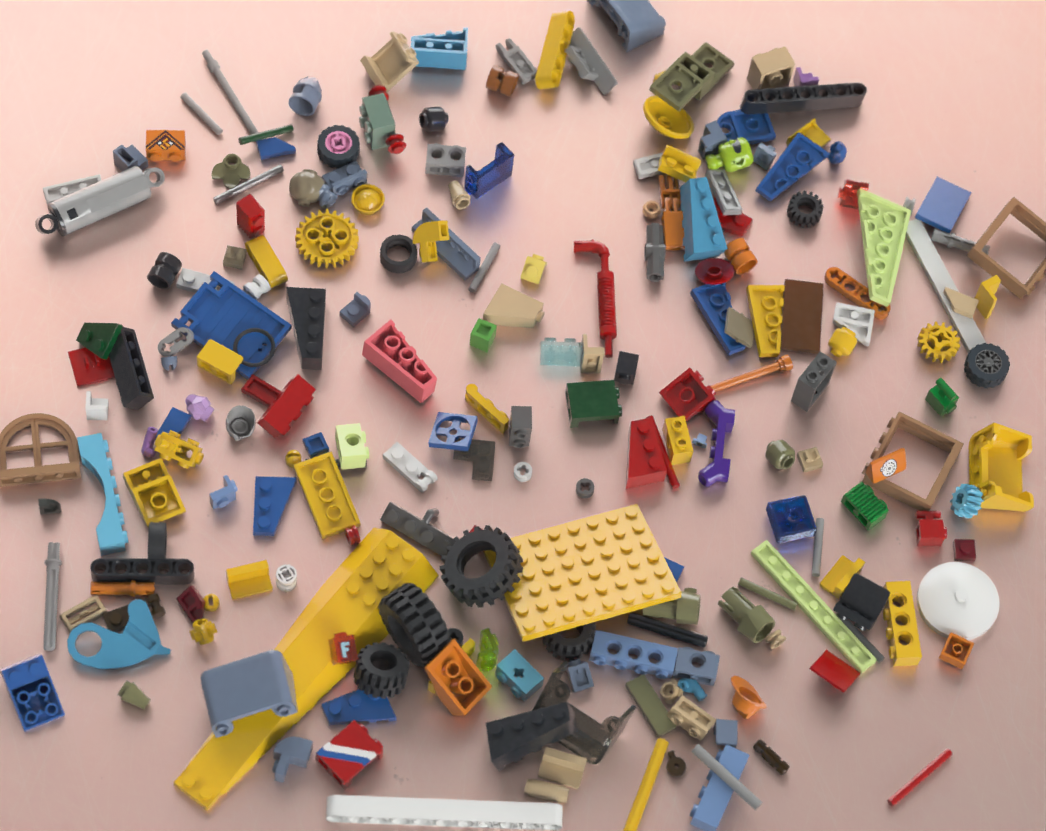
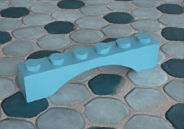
M102 433L77 437L82 465L89 469L98 479L106 496L105 510L96 528L101 556L126 551L125 543H129L127 531H122L121 527L125 522L123 512L118 513L117 507L121 506L119 494H114L113 488H117L115 476H111L109 471L113 470L111 458L106 457V452H109L108 442L103 440Z

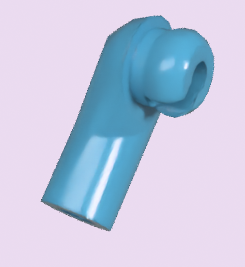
M682 678L678 681V687L683 692L693 693L699 702L707 697V694L696 680Z

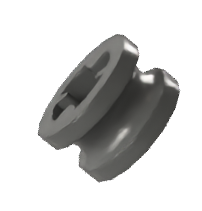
M580 479L576 484L577 495L585 499L590 498L594 493V483L590 479ZM582 486H589V491H581Z

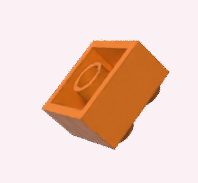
M950 632L939 659L963 669L974 643Z

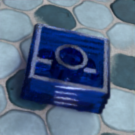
M806 495L768 502L766 512L776 543L779 544L815 536L817 527Z

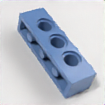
M596 630L589 661H593L597 665H611L619 670H633L641 675H655L659 679H671L678 648ZM614 649L617 651V654H611L608 650ZM635 654L638 658L632 659L628 655ZM654 658L658 663H651L649 659Z

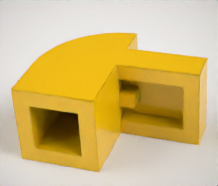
M447 220L426 222L415 230L413 244L420 243L419 255L422 263L438 261L436 241L449 240Z

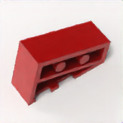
M651 417L631 421L628 433L625 489L663 482L667 468Z

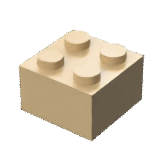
M786 46L774 48L763 54L758 53L751 59L747 80L752 89L790 85L796 63Z

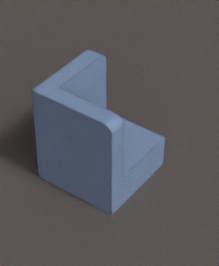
M716 719L713 735H716L717 745L727 744L736 748L738 720Z

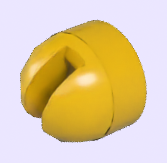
M290 450L285 456V462L289 467L293 468L294 464L302 462V456L297 450Z
M210 593L203 598L206 611L213 612L219 608V598L215 594ZM210 598H212V601H213V605H212V606H209V599H210Z

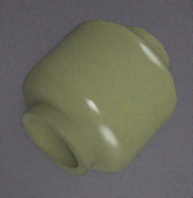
M776 440L767 445L765 457L775 468L787 469L792 466L795 461V451L786 441Z

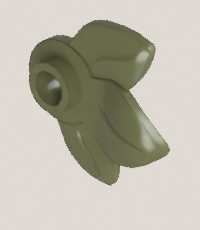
M231 153L226 155L221 163L213 167L211 176L212 179H223L224 185L228 189H232L238 186L240 179H250V169L242 163L238 155Z

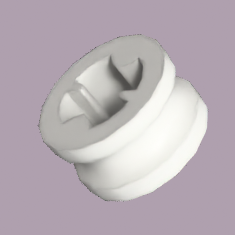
M527 462L517 463L514 467L515 479L520 482L530 480L532 476L531 465ZM521 469H526L525 475H520Z

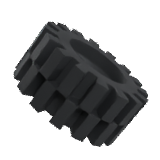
M803 191L802 194L797 192L790 199L787 216L788 218L790 217L791 223L795 221V226L801 224L800 228H804L805 225L807 228H810L811 224L815 226L820 221L824 206L822 200H818L817 194L812 196L813 192L806 194L807 191ZM801 205L808 206L812 209V213H802L798 207Z

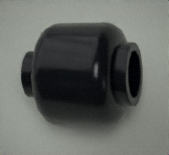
M440 106L424 108L419 115V124L427 132L442 131L449 121L447 112Z

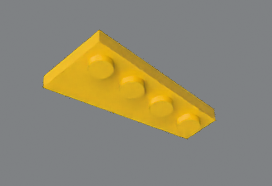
M748 285L746 287L759 357H778L780 354L785 285Z

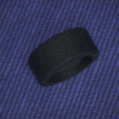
M401 234L387 237L382 242L380 248V261L383 267L393 273H405L413 268L417 260V246L413 244V240ZM401 246L409 250L410 257L405 261H393L387 256V251L392 247Z
M150 522L148 530V559H166L167 525L164 522Z

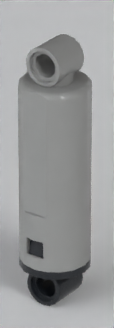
M134 166L49 203L47 205L49 213L37 217L35 228L41 234H51L56 229L61 236L70 234L151 197L150 188L163 184L165 179L164 172L156 167L148 168L142 172L139 167ZM151 172L157 175L155 183H152L149 179ZM44 219H48L51 223L48 230L42 227Z

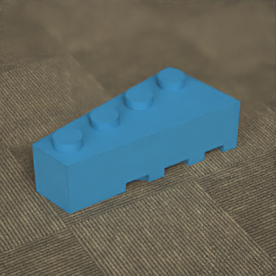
M707 177L689 179L680 187L681 211H683L682 228H684L683 246H685L684 262L718 257L728 248Z

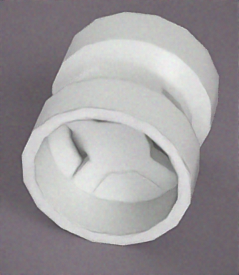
M258 274L251 283L248 282L243 286V290L252 298L258 300L261 294H266L271 290L268 281Z
M285 564L277 569L276 585L279 590L289 592L296 587L297 572L293 566Z

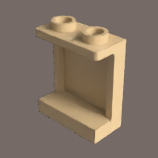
M394 31L389 33L392 38L372 57L364 55L360 59L375 86L381 85L386 87V92L419 64L415 57L417 54L407 44L408 40L405 35Z

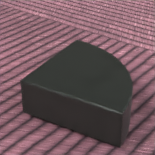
M38 499L41 515L61 512L59 502L52 499Z

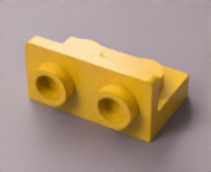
M667 145L659 159L658 171L686 183L689 179L696 178L701 160Z

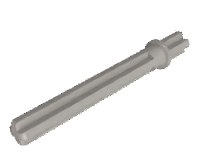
M49 542L48 558L45 560L47 580L43 648L46 651H53L56 643L59 566L62 564V561L59 560L60 543Z

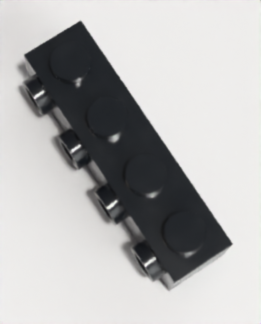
M122 327L109 354L123 407L139 410L154 399V395L135 330Z

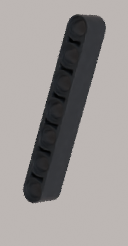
M855 82L753 89L745 92L740 109L745 114L753 115L859 107L867 93V88L864 84Z

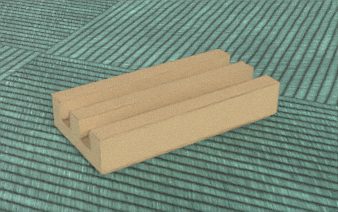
M96 594L60 614V619L68 628L69 633H71L78 625L91 623L99 619L107 610ZM95 602L97 603L95 606H93V607H91V608H89V609H87V610H84L83 612L79 613V615H77V616L71 618L70 620L67 619L68 617H70V616L76 614L77 612H79V611L85 609L86 607L92 605L93 603H95Z

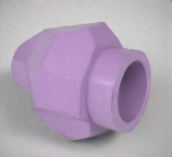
M191 394L185 399L187 412L195 420L201 419L205 422L214 411L207 397Z

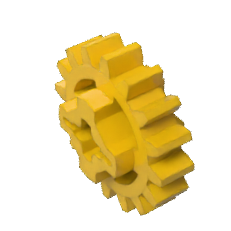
M937 321L934 322L933 326L928 323L926 328L922 327L917 337V340H919L917 347H921L920 353H926V359L932 357V362L939 359L940 363H943L944 358L950 361L951 357L956 356L960 348V338L956 337L958 332H952L951 325L948 328L945 327V322L941 326L938 325Z

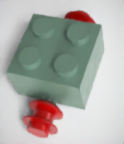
M381 85L373 86L368 92L369 96L363 97L362 106H359L361 115L359 123L361 128L365 129V141L367 144L370 143L372 150L388 147L390 153H402L407 145L403 141L404 136L395 133V122L387 102L389 99V95L386 93L387 89Z

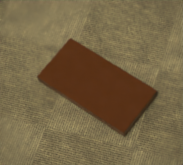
M785 279L780 350L818 354L820 352L824 283Z

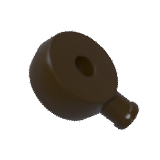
M674 751L668 752L670 760L666 764L667 772L673 777L682 776L686 771L685 761L680 757H676Z

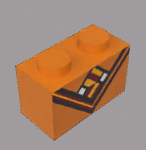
M146 130V158L148 160H171L175 162L185 160V130Z

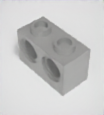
M438 143L428 144L425 174L464 177L466 147L458 145L447 146Z

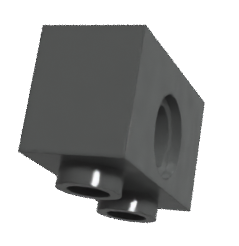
M511 406L509 446L516 448L529 446L532 432V406Z

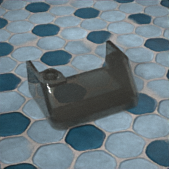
M564 661L553 671L533 710L567 702L571 691L569 686L560 680L569 664L567 661ZM569 703L575 713L577 732L557 742L576 755L587 758L588 763L598 764L624 730L636 706L632 705L620 718L608 716L600 724Z

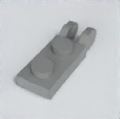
M511 38L505 40L509 51L501 43L495 45L497 52L510 69L519 74V81L522 84L535 79L537 69Z

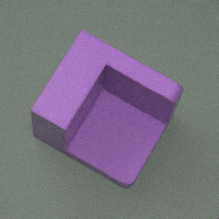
M796 67L793 81L795 87L818 85L819 78L818 76L813 77L812 72L803 74L801 68Z

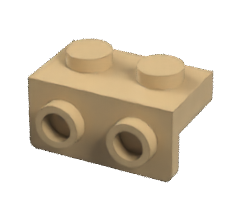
M683 695L667 715L675 725L681 726L692 737L700 741L703 740L716 721L715 718Z

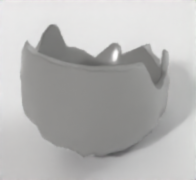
M246 406L233 407L226 418V429L229 435L236 441L252 435L256 426L253 411Z

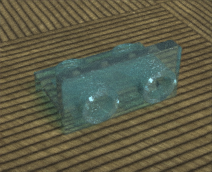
M544 338V341H540V365L580 367L581 342H576L575 338H564V342H556V338Z

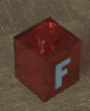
M347 632L334 634V637L329 640L333 666L357 661L358 655L354 634L347 635Z

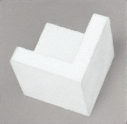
M87 391L85 407L87 420H108V399L92 398L91 391Z

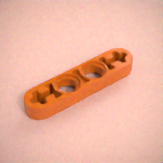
M837 267L827 269L824 276L827 285L859 307L875 310V318L885 319L888 317L891 310L890 304L886 307L876 302L872 307L874 301L864 302L860 298L862 295L869 297V290L866 286ZM846 284H851L854 286L855 290L848 291L845 289L844 286Z

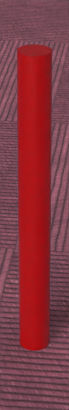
M650 415L646 418L651 417L667 468V476L672 488L676 489L680 484L654 417Z
M945 749L887 800L888 804L893 807L952 756L951 750Z

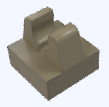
M227 245L223 266L242 270L247 249Z

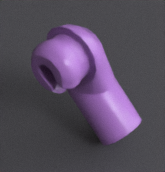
M148 427L141 449L144 457L153 458L156 454L153 445L158 430L155 427Z

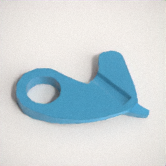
M136 599L129 603V620L122 634L110 631L91 622L78 625L71 631L67 640L68 652L76 662L97 669L128 667L138 664L154 654H170L171 649L161 645L158 630L148 605L141 599ZM87 631L98 634L102 640L100 651L91 657L79 654L75 647L78 636Z

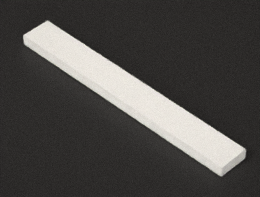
M914 219L909 221L906 237L969 353L976 345L986 343L973 317L971 319L953 312L950 302L943 291L945 287L957 292L959 291L921 220Z

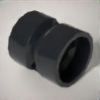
M160 252L155 260V265L152 266L147 275V279L155 287L167 290L175 280V276L181 269L182 263L176 256L167 252Z

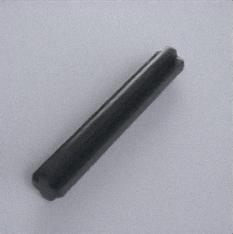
M630 612L627 623L700 647H705L707 644V635Z

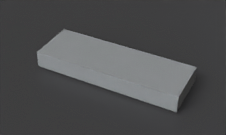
M707 170L705 175L722 214L741 215L743 209L725 170Z

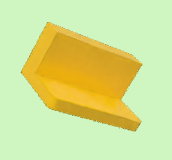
M997 275L981 282L974 297L979 300L976 308L985 319L990 317L997 302L995 293L1001 282Z
M212 339L208 340L197 355L198 367L231 385L236 379L235 371L243 361V356Z
M842 555L819 585L839 599L843 595L852 576L862 571L865 561L858 558L854 563Z
M267 560L226 569V579L233 600L269 592L273 589Z

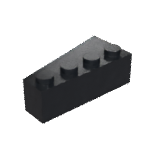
M286 287V300L301 369L322 370L326 289Z
M568 702L486 723L491 762L498 771L506 768L505 765L513 761L516 763L522 760L523 756L533 751L535 753L541 750V747L550 742L553 744L577 732L575 713Z

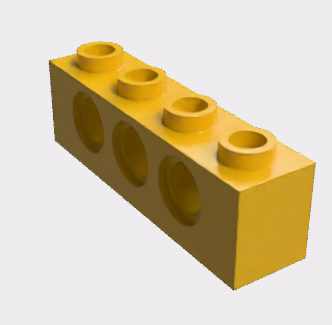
M886 582L884 588L890 591V596L884 605L883 619L887 621L888 626L886 627V639L890 640L889 658L893 660V666L918 665L922 654L911 582ZM893 602L899 603L901 607L895 606ZM896 621L902 622L904 626L898 625ZM898 640L905 641L907 645H902Z

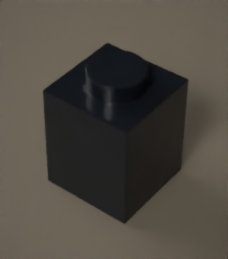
M619 351L614 381L624 385H633L639 358L638 354Z

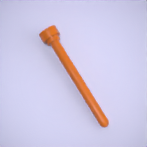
M789 355L779 357L776 363L710 386L717 392L777 370L784 372L792 370L793 364Z

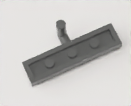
M389 502L380 518L384 523L441 556L448 554L446 550L448 545L453 546L456 543L453 537L429 524L433 517L439 515V510L436 508L428 509L423 519H420L395 503Z

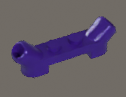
M713 400L705 408V415L716 426V429H712L711 440L714 441V446L710 447L709 458H713V460L698 473L700 483L706 487H710L717 481L727 483L731 459L723 458L725 432L731 433L734 426L735 410L725 408L718 400Z

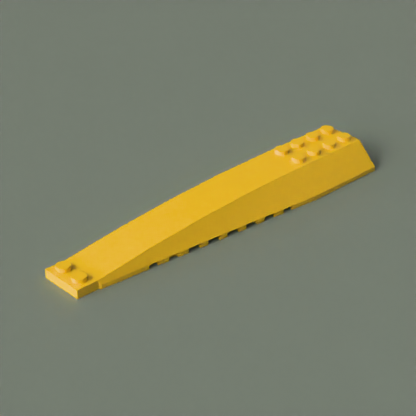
M373 528L320 587L274 649L283 655L293 673L298 712L282 717L276 715L272 709H268L233 720L234 728L228 735L216 738L212 732L189 762L186 769L174 781V785L208 811L214 802L244 776L278 740H281L294 724L296 725L324 695L326 696L331 691V688L336 683L341 681L352 668H355L357 655L362 648L365 649L366 645H372L376 642L379 644L389 634L379 612L381 599L405 583L415 584L416 587L422 589L423 593L432 585L439 575L426 557L391 530ZM349 642V645H345V648L349 649V651H346L347 657L343 658L341 643Z

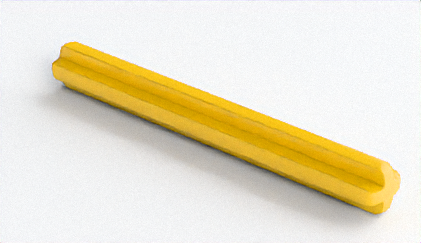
M658 738L623 831H637L669 742L663 738Z

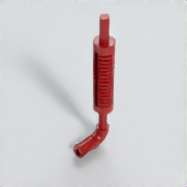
M594 239L586 241L574 240V253L592 252L598 253L599 257H601V271L597 273L600 338L604 340L605 357L611 358L613 357L612 340L617 337L614 273L609 270L608 260L610 252L607 246L600 241H594Z

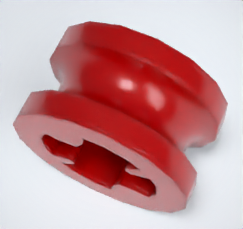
M355 525L351 529H344L350 546H353L354 542H361Z

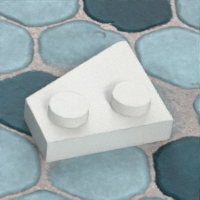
M837 302L832 323L841 329L845 327L852 330L856 334L857 341L868 347L875 310Z

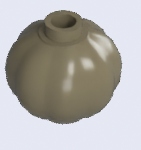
M303 169L302 172L294 174L290 179V195L298 201L300 206L308 207L310 203L318 202L319 191L324 185V181L317 175L316 171Z

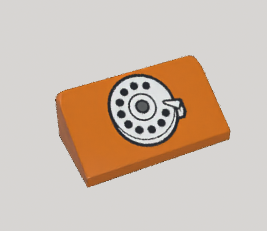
M900 448L870 462L866 474L873 484L906 469L905 449Z

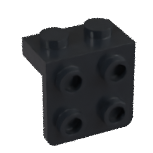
M855 573L833 610L837 612L836 616L845 621L847 619L854 621V626L863 631L866 629L870 630L888 600L890 591Z

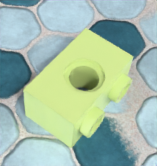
M360 423L336 425L335 441L341 470L365 468L366 459H369V449L364 446L366 434L365 431H361Z

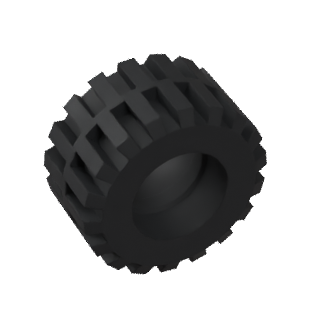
M596 622L575 627L581 634L577 638L568 639L561 636L559 632L542 636L543 645H547L546 650L548 652L552 651V656L555 658L560 656V660L565 661V658H569V661H572L574 657L580 659L583 654L586 655L593 645Z
M384 642L366 645L365 649L362 648L357 655L353 675L355 685H358L360 691L364 690V694L373 695L372 697L374 698L381 697V699H386L387 696L392 698L395 694H400L401 690L405 688L410 667L406 653H402L400 648H395V645H387Z

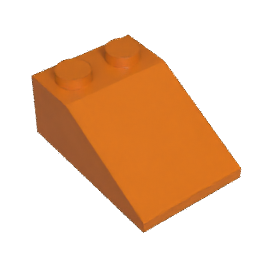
M452 639L424 667L441 702L453 716H465L492 688V685L455 639Z

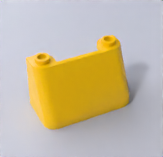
M995 422L972 435L969 441V485L976 486L983 493L981 499L984 502L981 503V508L1022 512L1034 508L1032 493L1023 492L1022 459L1032 451L1031 435Z

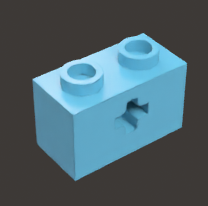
M515 649L496 666L495 673L498 680L503 684L506 683L511 688L512 694L516 698H521L524 702L543 686L544 677Z

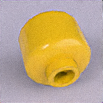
M845 327L836 329L828 341V346L831 349L830 352L839 358L841 356H849L857 344L856 334Z

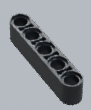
M100 558L94 560L90 566L94 582H131V580H136V582H155V584H189L194 580L195 576L194 565L189 559ZM99 569L105 570V572L101 574L96 573V571ZM120 569L126 570L125 573H117V571ZM184 569L189 570L187 574L180 573ZM139 570H147L144 574L138 573ZM160 570H168L165 574L159 573Z

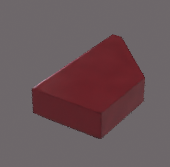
M190 585L176 599L191 622L194 623L197 620L203 619L205 601L195 586Z

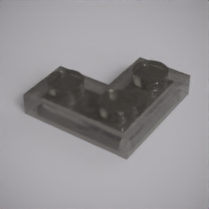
M459 438L455 442L461 441L464 438ZM472 439L469 451L454 450L453 459L473 461V480L492 481L495 441Z

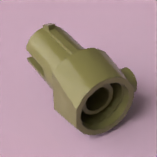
M731 587L721 596L725 602L719 600L718 605L739 624L737 630L754 643H759L771 633L775 626L773 618L762 605H753L739 591L738 587Z
M684 588V591H681V598L643 608V616L676 619L677 624L698 625L701 596L696 594L697 590L694 588Z

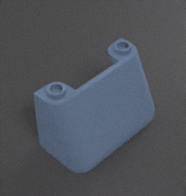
M588 0L591 6L594 4L597 7L601 5L619 28L618 35L624 37L625 42L622 43V47L626 52L664 34L666 21L663 16L658 14L648 0Z
M277 650L256 654L206 670L201 674L202 690L212 731L216 738L228 735L233 731V720L268 709H272L276 715L282 717L298 712L293 673L283 655Z

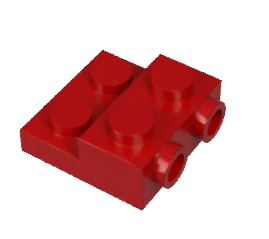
M690 367L659 392L678 417L685 416L686 422L699 411L702 413L710 402L716 400L714 397L716 392L710 385L706 387L702 383L704 378L698 370L693 372Z

